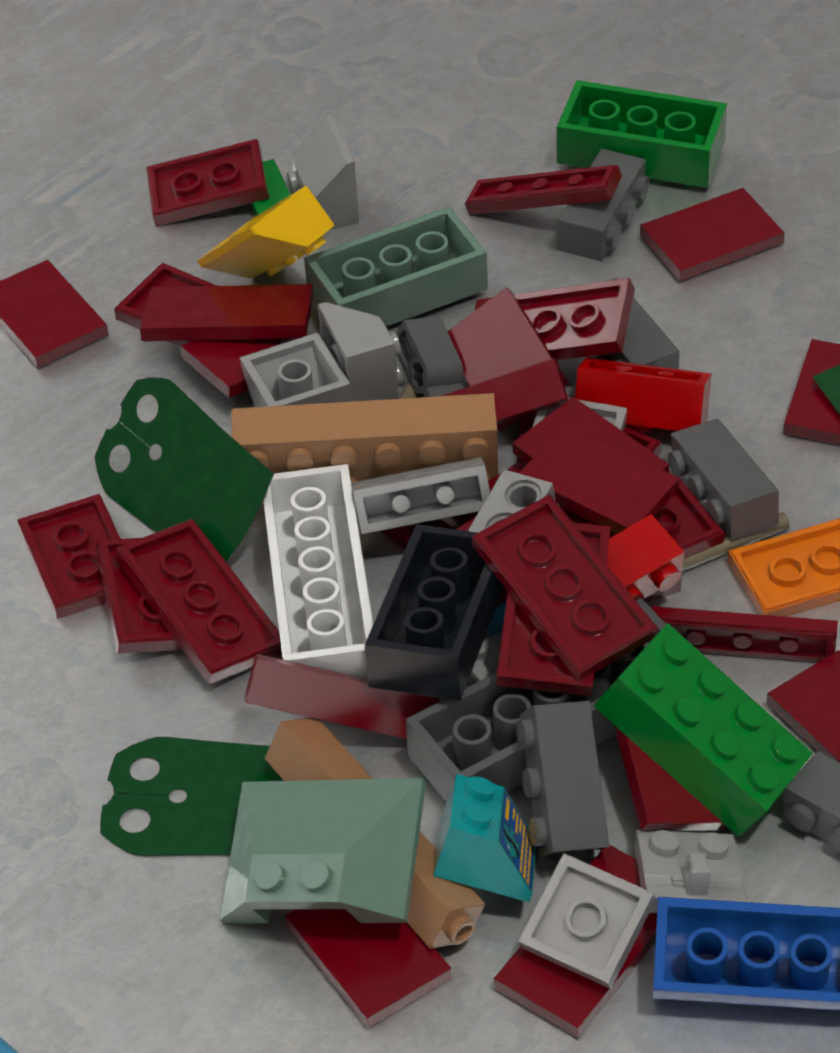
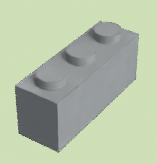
M481 457L351 482L361 534L480 511L490 494L486 468Z

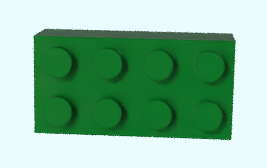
M576 80L557 125V164L576 168H590L600 150L606 149L646 159L645 176H648L650 180H661L708 188L725 142L727 103Z
M668 623L593 705L738 837L768 811L813 754Z

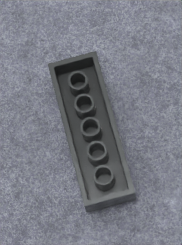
M642 598L636 600L657 626L659 633L666 623ZM651 641L594 673L592 696L496 685V672L465 688L461 701L444 699L407 718L408 756L446 802L456 774L485 778L493 784L503 786L508 793L523 785V771L527 768L525 749H520L516 736L517 722L521 720L520 714L534 705L590 701L596 745L616 735L614 724L593 705Z

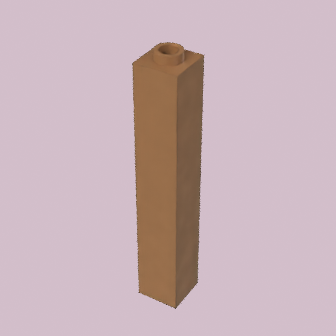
M315 718L281 721L265 756V760L284 781L373 779L321 720ZM419 832L407 923L430 949L466 942L476 929V922L485 903L470 886L433 876L437 849Z

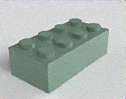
M450 206L304 257L306 284H313V303L317 308L318 304L324 302L379 316L385 326L488 290L487 252Z

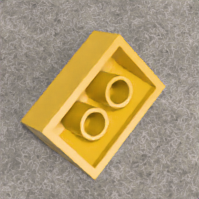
M306 185L248 221L198 259L197 262L201 268L253 279L265 271L271 277L285 266L292 265L305 254H311L327 241L322 235L335 225Z

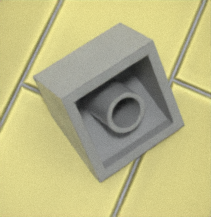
M329 115L319 123L292 153V171L287 172V182L291 194L307 185L335 226L331 229L359 223L355 161L334 115Z
M327 302L318 304L321 338L350 382L352 402L399 399L398 387L403 386V379L400 368L396 363V357L401 355V347L394 331L388 332L379 316Z
M318 332L240 357V365L254 407L352 402L350 382Z

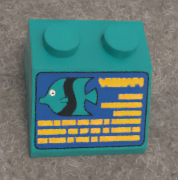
M456 774L440 820L433 876L530 902L533 894L536 847L530 841L529 826L503 786L493 784L482 777H467Z

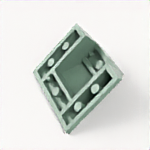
M424 778L243 782L220 921L223 923H269L271 909H346L360 923H407L426 787Z

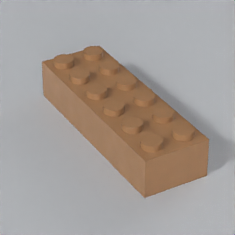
M494 393L232 409V438L274 474L348 464L351 482L481 457L485 464L488 481L498 475L497 423Z

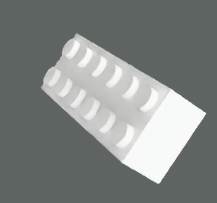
M348 464L275 473L263 502L282 658L286 661L368 679L365 642L373 626V619Z

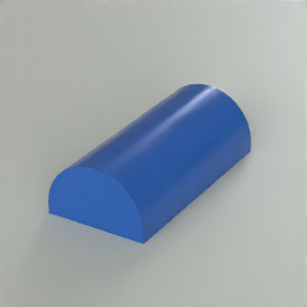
M658 897L653 999L840 1011V908Z

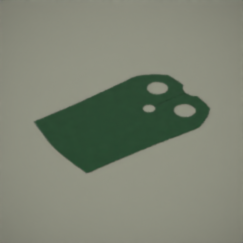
M155 377L136 380L120 404L121 415L119 421L111 429H106L95 453V463L101 485L105 493L112 500L155 532L193 519L227 563L248 532L274 473L226 433L171 380ZM145 395L154 396L158 403L157 415L150 422L141 421L137 414L138 402ZM155 444H158L162 450L161 457L158 460H152L149 454L150 448ZM118 445L126 446L130 452V463L122 472L114 471L109 463L111 451Z
M175 737L149 738L115 754L107 779L113 786L114 794L107 804L102 805L100 834L112 844L134 855H231L242 783L284 780L265 760L270 747L268 745ZM143 757L155 759L160 765V770L154 778L141 781L132 777L130 766L135 760ZM181 789L187 793V797L183 802L175 803L169 799L170 793ZM138 808L148 812L150 823L144 830L131 833L125 831L120 826V818L126 811Z

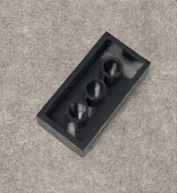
M416 524L365 642L368 687L461 701L504 589L502 583L472 546V536L478 532Z

